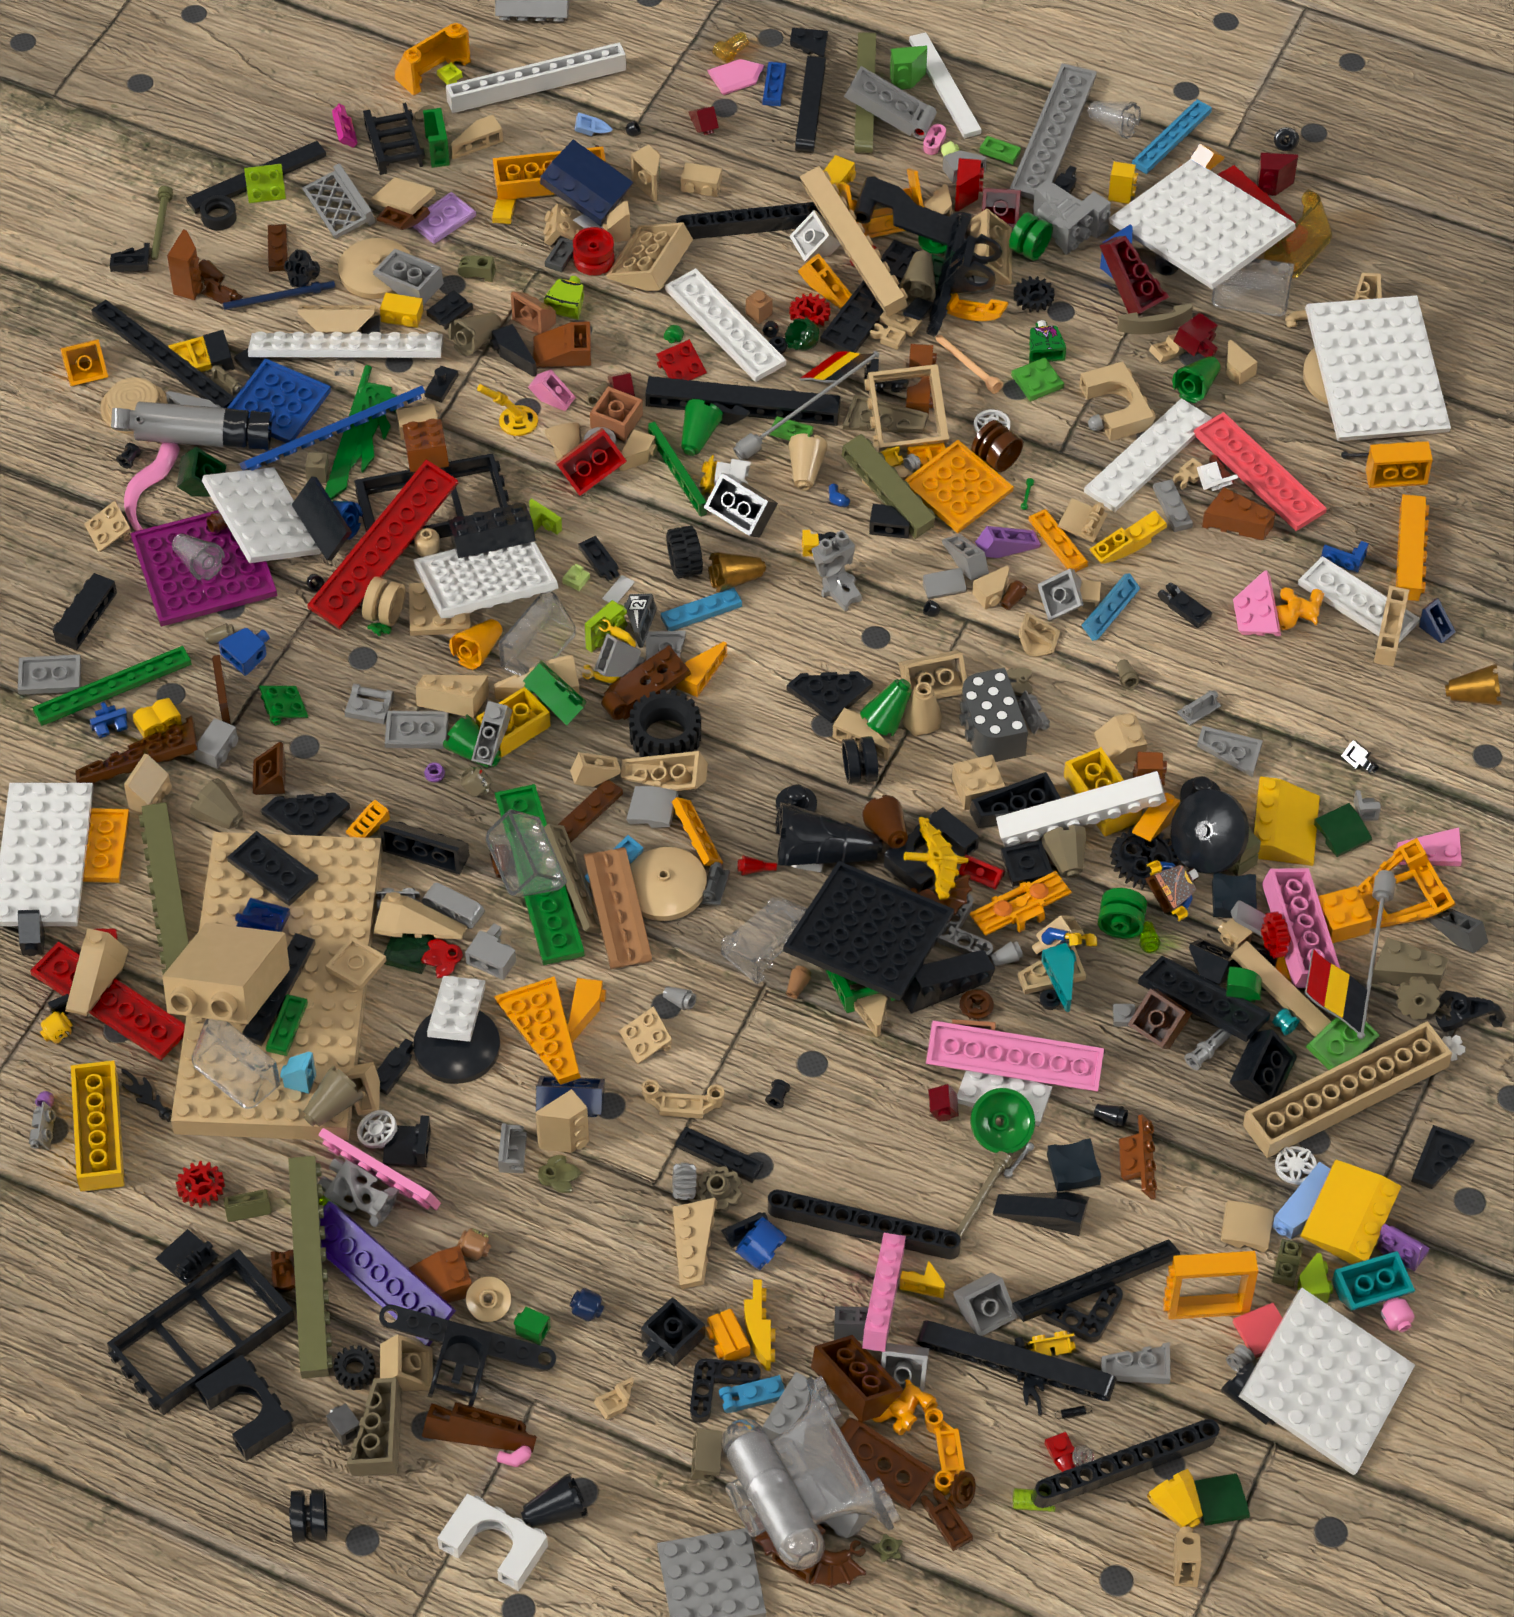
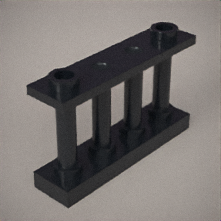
M406 102L402 103L403 113L376 118L375 116L372 117L370 109L363 111L364 125L380 175L387 174L386 166H389L390 163L416 158L419 167H423V159L426 158L424 148H420L412 123L413 113L411 109L408 110ZM401 120L406 122V126L386 130L376 129L377 125ZM404 133H409L410 135L409 139L389 143L380 142L381 138ZM412 145L414 148L413 152L392 156L384 155L387 150Z

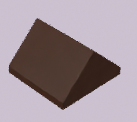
M278 742L253 760V794H285L286 758L282 742Z

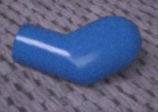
M829 485L830 502L839 507L849 506L850 499L844 494L839 493L838 485Z

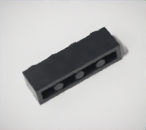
M93 573L90 579L85 581L83 589L79 594H76L71 606L64 611L61 620L54 625L53 633L56 643L76 651L116 596L117 590L114 580Z

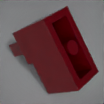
M1199 313L1179 327L1173 342L1193 356L1199 353L1205 357H1214L1218 348L1212 341L1216 337L1215 331L1218 325Z

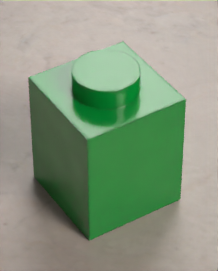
M526 1306L523 1312L518 1313L514 1320L516 1335L537 1345H541L551 1328L549 1316Z

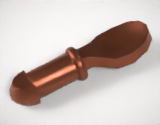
M1216 455L1209 457L1210 463L1217 461L1222 479L1232 476L1225 470V466L1222 465Z

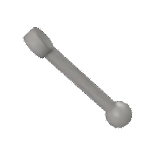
M1027 1143L1026 1149L1010 1169L1004 1171L1005 1178L1013 1176L1014 1169L1026 1154L1034 1149L1033 1143Z

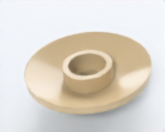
M486 1276L477 1279L469 1287L466 1294V1305L469 1312L476 1319L484 1322H493L502 1318L509 1310L511 1304L509 1288L502 1280L496 1277ZM487 1294L492 1296V1300L489 1303L484 1302V1296Z

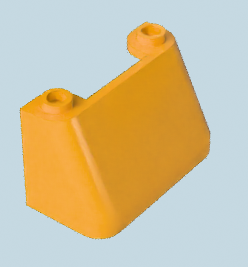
M459 23L450 24L406 50L395 69V79L414 96L421 92L419 84L422 83V77L420 75L440 63L446 61L447 63L452 62L454 64L455 61H458L463 66L470 63L468 29Z

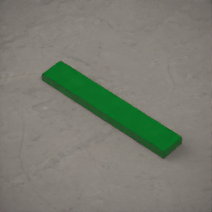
M655 421L649 423L648 434L655 436L657 451L698 515L700 517L707 515V509L704 508L706 500Z

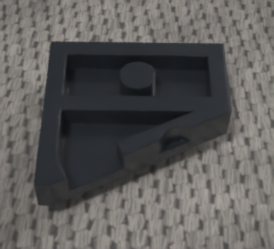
M792 28L790 46L801 49L807 54L812 52L818 55V57H825L828 31Z
M144 243V248L135 251L132 247L125 251L111 254L110 272L148 271L150 243Z

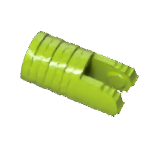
M1014 1488L1013 1509L1055 1512V1506L1038 1508L1033 1504L1031 1497L1034 1489ZM1039 1491L1041 1495L1048 1496L1046 1492Z

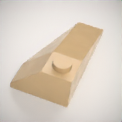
M87 928L65 1011L87 1016L100 1000L106 988L110 987L113 979L123 970L128 949L110 933Z

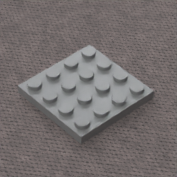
M749 1528L657 1543L670 1617H766V1609Z

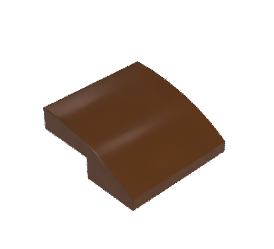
M387 206L376 219L384 224L404 230L424 220L430 214V211L427 207L422 206L412 215Z

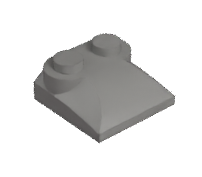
M1070 568L1037 584L1048 621H1052L1083 606L1080 592L1082 582L1074 569Z

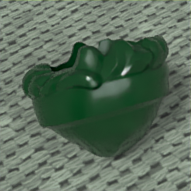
M807 317L805 319H794L785 332V341L788 344V348H793L797 351H806L814 348L819 341V327Z

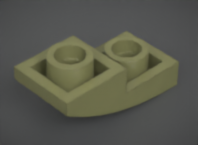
M1286 1239L1281 1240L1272 1279L1273 1283L1294 1287L1303 1243Z

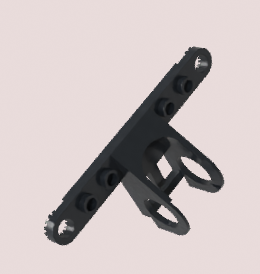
M962 213L956 216V222L954 221L952 225L953 232L949 236L936 296L929 317L930 324H928L929 327H927L926 333L933 337L938 334L942 326L943 319L948 311L946 306L951 299V294L987 290L992 288L996 281L995 273L983 264L998 260L1002 255V248L998 242L983 234H980L977 238L970 235L965 240L964 232L968 216ZM975 244L989 245L994 249L995 254L988 257L980 256L974 252ZM971 270L981 271L987 275L989 280L985 283H975L967 279L965 273Z
M386 1305L379 1314V1320L383 1327L442 1343L428 1393L430 1398H432L434 1390L438 1389L470 1398L468 1406L473 1407L487 1356L541 1371L550 1370L556 1362V1355L550 1348L400 1306ZM390 1310L397 1314V1320L392 1323L384 1319V1314ZM547 1353L551 1357V1362L548 1365L540 1364L538 1361L540 1354ZM443 1359L456 1363L451 1383L459 1385L464 1365L478 1369L471 1393L437 1383Z

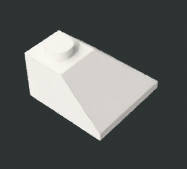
M815 210L789 236L805 262H808L818 253L822 258L829 256L841 245L824 218Z

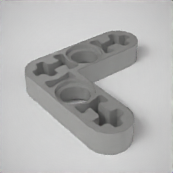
M968 893L967 904L962 906V910L959 908L956 914L960 920L948 922L942 934L946 932L947 927L949 928V934H946L945 937L940 935L937 942L962 954L987 949L985 952L989 959H991L990 955L993 954V945L989 941L961 929L973 908V897ZM961 939H967L970 942V944L967 946H962L958 943V941Z

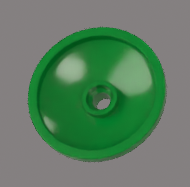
M996 1088L984 1093L976 1101L971 1111L970 1124L975 1139L982 1147L993 1153L1002 1151L1009 1154L1020 1150L1029 1142L1035 1128V1115L1031 1104L1021 1093L1009 1088ZM997 1118H1000L1002 1121L1000 1126L996 1124Z

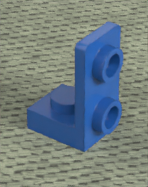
M1361 541L1358 548L1354 547L1352 554L1324 545L1321 557H1325L1337 566L1358 573L1366 557L1369 543Z

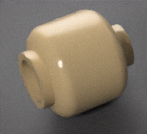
M424 528L417 533L414 538L417 554L425 557L439 552L440 537L436 530Z

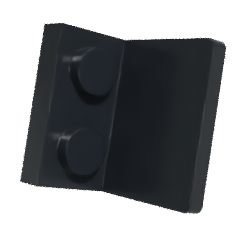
M421 1115L420 1124H416V1126L397 1125V1132L384 1147V1165L427 1167L431 1124L430 1116Z

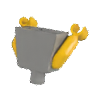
M602 619L608 623V627L603 629L598 626L599 629L603 632L609 631L611 634L607 633L594 668L596 671H593L591 665H584L583 668L590 670L591 673H582V676L585 679L595 677V680L615 683L644 663L645 659L640 657L641 650L636 648L635 640L627 631L617 626L613 627L607 619Z

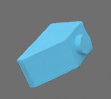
M305 1052L290 1057L287 1065L282 1067L280 1077L283 1079L285 1088L309 1094L316 1078L312 1052Z

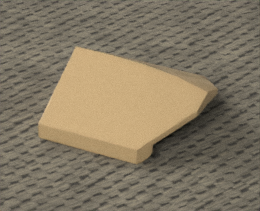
M1026 612L1018 635L1024 651L1030 656L1037 657L1054 652L1060 631L1031 613Z

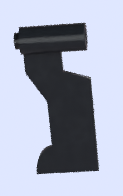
M867 177L865 179L854 209L857 222L869 223L877 203L893 209L894 226L946 246L949 236L953 232L952 225L954 221L956 222V216L960 213L968 216L964 235L972 216L970 213L955 212L948 217L919 206L899 186L880 180L877 177Z

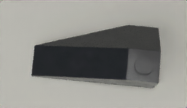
M1071 1192L998 1194L993 1215L1079 1236L1090 1197Z

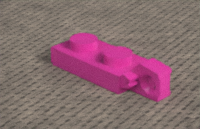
M339 103L332 110L338 140L342 144L354 148L358 142L352 119L347 116L345 106Z

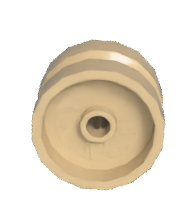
M374 577L367 587L362 606L363 618L373 622L379 619L381 624L390 627L394 626L401 614L405 601L406 591L404 584L394 581L389 584L387 579Z

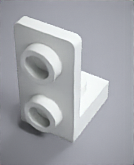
M1217 461L1197 467L1203 490L1209 488L1212 491L1232 485V480L1238 478L1236 474L1222 479Z

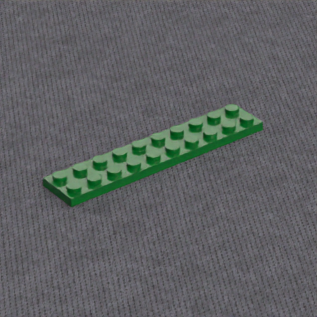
M532 784L495 792L496 803L543 965L585 956L564 880L544 830L547 823L536 785Z

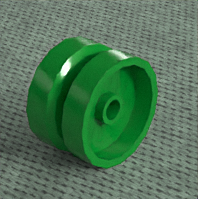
M1026 212L1017 221L1009 239L1010 250L1019 254L1023 253L1024 257L1036 261L1044 253L1053 234L1052 223L1043 219L1039 220L1038 216Z
M1112 888L1107 890L1102 895L1097 925L1105 934L1115 938L1128 939L1137 937L1143 932L1148 902L1142 894L1132 889Z

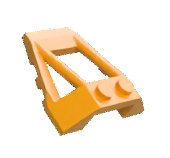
M1418 838L1398 847L1393 852L1394 855L1384 861L1371 877L1368 876L1357 887L1372 918L1370 928H1376L1380 904L1372 896L1375 876L1381 870L1391 871L1403 860H1405L1409 871L1395 875L1396 884L1414 878L1427 901L1391 914H1387L1383 907L1380 928L1423 920L1456 905L1432 867Z

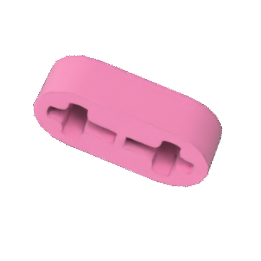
M935 124L930 127L923 142V150L926 154L935 155L939 152L946 138V128L943 125Z

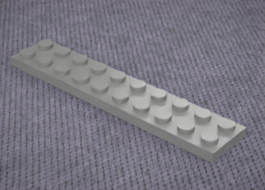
M1061 64L1010 186V189L1021 190V197L1034 200L1035 189L1046 179L1053 183L1096 79L1097 71Z

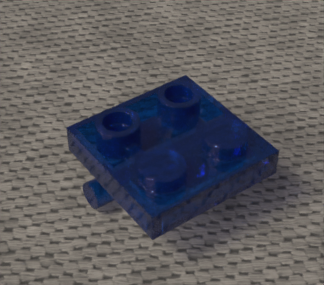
M250 898L243 913L236 914L235 921H238L236 926L282 932L290 916V909Z

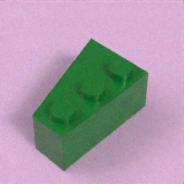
M542 660L523 680L525 688L531 693H535L540 698L539 700L546 707H549L566 726L583 709L587 702Z

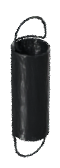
M1086 1406L1061 1410L1062 1418L1057 1419L1086 1414Z

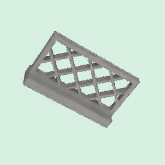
M340 163L333 166L335 171L302 188L335 239L365 223H368L369 226L376 223L372 210ZM336 180L334 186L326 185L328 181ZM315 188L319 189L318 194L309 193V191ZM331 190L330 196L322 195L323 191ZM336 191L344 192L342 198L334 197ZM319 201H327L326 206H318ZM340 202L338 208L330 207L331 203ZM344 203L352 204L350 210L342 209ZM327 213H335L334 218H326ZM340 213L348 214L346 220L338 219ZM352 215L361 217L356 221H350ZM336 224L343 225V228L336 232L334 230Z

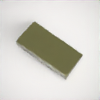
M267 1189L223 1198L228 1222L271 1214Z

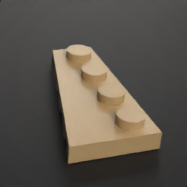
M716 1198L673 1207L679 1282L682 1289L704 1285L708 1263V1247L711 1245V1229L714 1227L715 1221L714 1211L717 1209L718 1203Z

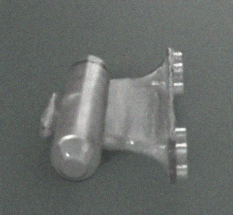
M812 1376L806 1378L808 1387L806 1407L797 1421L777 1437L770 1440L764 1428L751 1419L734 1421L725 1429L722 1435L723 1452L738 1478L726 1484L725 1489L748 1534L751 1537H757L766 1531L781 1560L791 1569L796 1570L812 1568L821 1560L825 1551V1543L817 1525L824 1521L846 1514H864L877 1519L888 1530L894 1528L893 1523L900 1520L895 1505L889 1494L887 1495L880 1478L878 1477L870 1481L836 1424L835 1420L843 1416L832 1393L828 1391L822 1376L815 1379Z

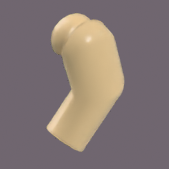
M1306 310L1294 311L1285 318L1288 328L1296 327V321L1308 320Z

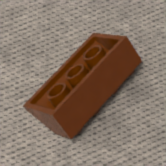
M853 1335L815 1346L811 1368L860 1422L880 1417L903 1393V1388L866 1349H862L863 1345Z

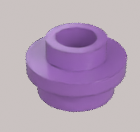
M430 763L425 768L424 776L430 782H439L444 778L445 770L439 763Z

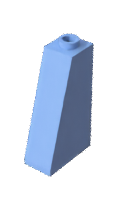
M1319 1162L1278 1211L1272 1226L1277 1233L1292 1239L1302 1232L1328 1176L1329 1167Z

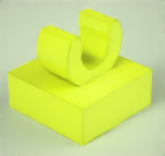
M452 62L437 70V76L447 85L457 83V80L463 77L462 71Z

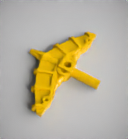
M919 817L920 832L926 840L929 850L927 853L905 852L904 860L927 862V865L934 870L936 875L935 891L938 894L939 900L948 899L950 888L955 887L954 878L959 874L958 869H956L957 864L968 863V858L954 854L951 849L952 845L947 843L942 837V832L934 828L929 823L930 820L928 818Z

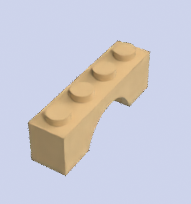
M1389 586L1374 663L1394 667L1409 589Z

